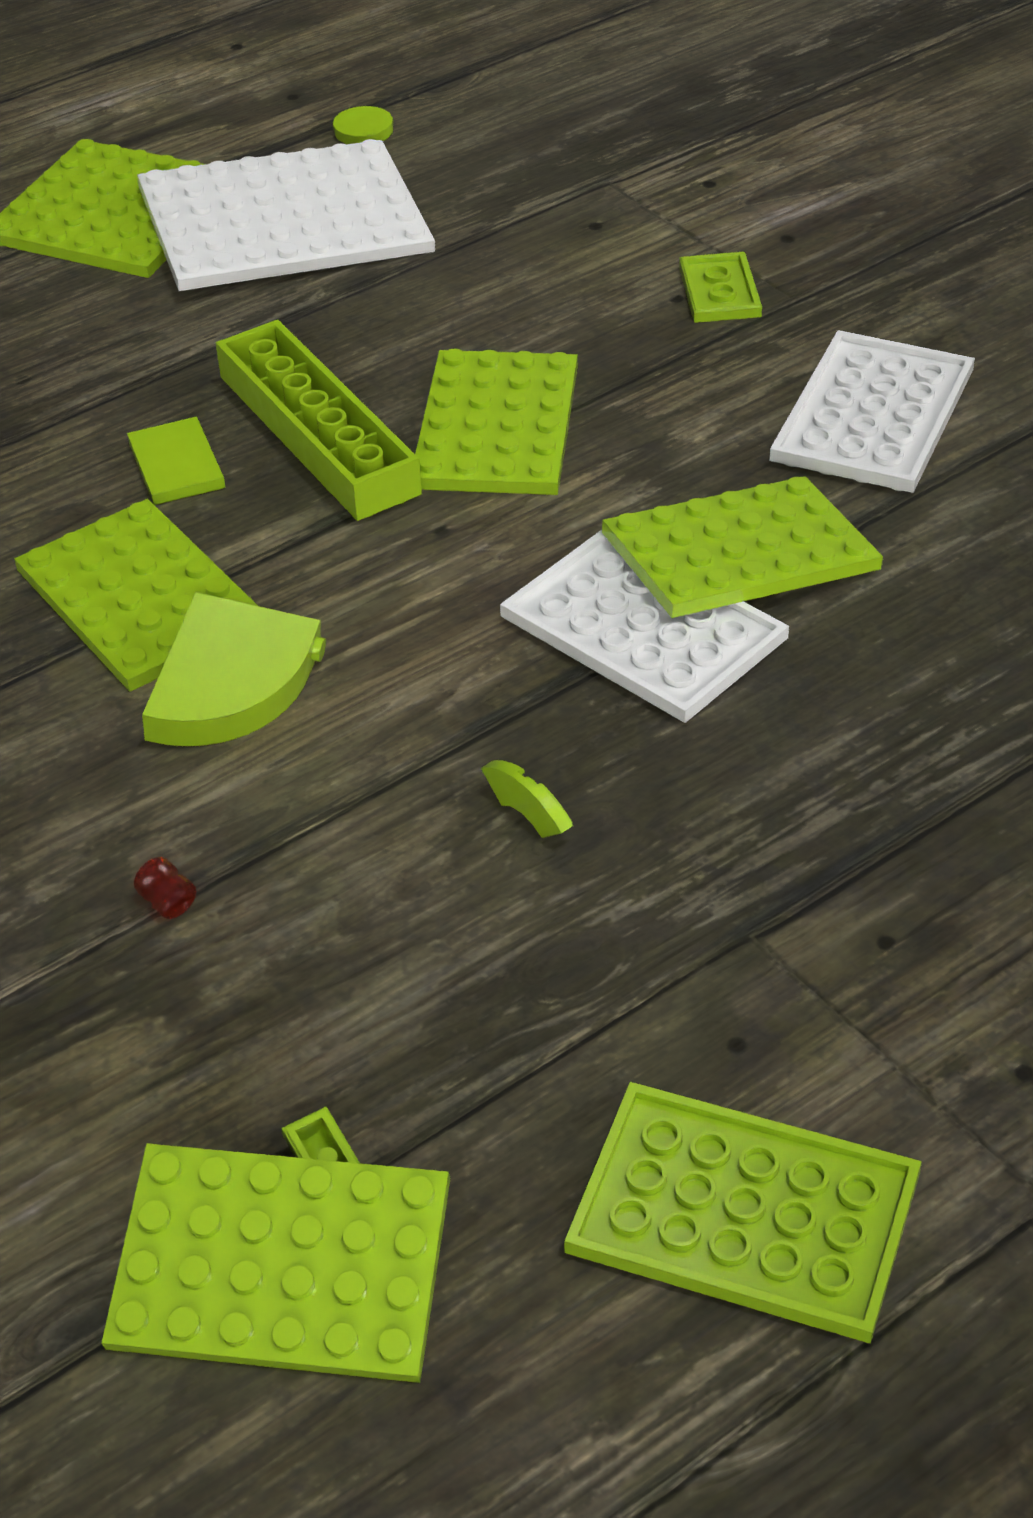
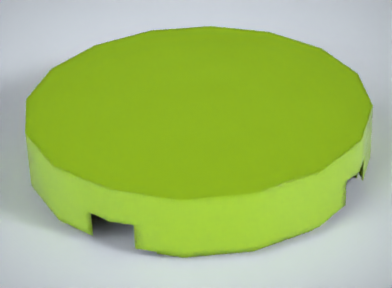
M359 106L349 108L340 112L334 118L333 130L336 138L345 144L362 143L368 139L385 141L393 133V117L390 112L378 107Z

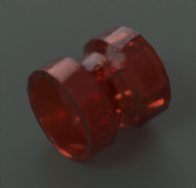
M153 858L147 861L136 873L134 879L135 890L145 900L150 901L153 908L163 918L172 919L182 915L195 900V885L186 876L178 874L177 868L167 858Z

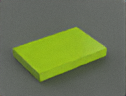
M745 252L679 257V269L694 323L762 317V305Z
M197 417L127 433L129 445L154 505L226 488L224 476Z

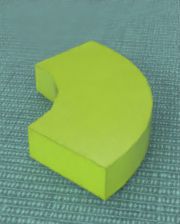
M494 760L481 767L501 806H510L522 813L534 826L541 838L561 834L573 826L568 814L554 795L542 783L537 784L532 778L524 777L522 774L525 771L520 766L503 760Z

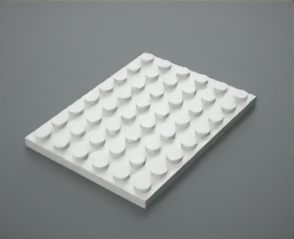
M368 139L362 143L335 144L332 147L319 149L306 148L302 151L291 153L276 152L269 156H247L234 161H213L205 165H184L177 169L163 171L155 169L147 173L137 174L139 189L178 291L435 252V240L382 140Z

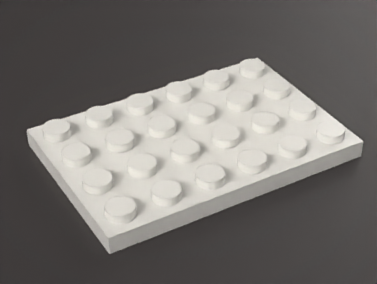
M838 330L771 446L770 461L782 463L790 467L818 471L826 475L849 478L861 483L889 487L896 491L914 493L970 378L975 358Z
M602 530L500 604L501 617L684 723L787 640L789 634L788 625L745 602L671 618L602 534Z

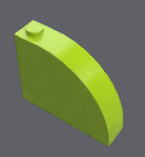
M195 592L142 714L145 741L174 746L218 744L248 735L275 720L297 699L310 676L314 662L322 661L326 647V638L321 637V620Z

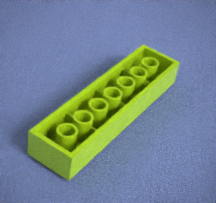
M278 319L215 342L221 378L357 521L422 495L419 458Z

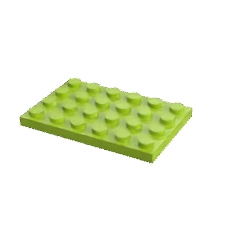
M460 349L439 350L415 452L420 461L422 490L558 495L578 369V354H566L563 352L552 354L531 353L529 351L496 352L494 350L462 351Z
M806 476L792 477L789 480L771 484H759L756 487L738 491H726L720 495L701 499L694 498L678 504L657 506L654 509L636 513H624L617 517L603 519L602 534L671 618L881 570L883 556Z
M148 498L14 558L17 571L129 692L158 679L195 592L258 606Z
M630 1082L565 1238V1253L871 1344L920 1175L922 1161Z
M147 1143L106 1320L102 1345L106 1350L420 1383L450 1185L449 1172Z

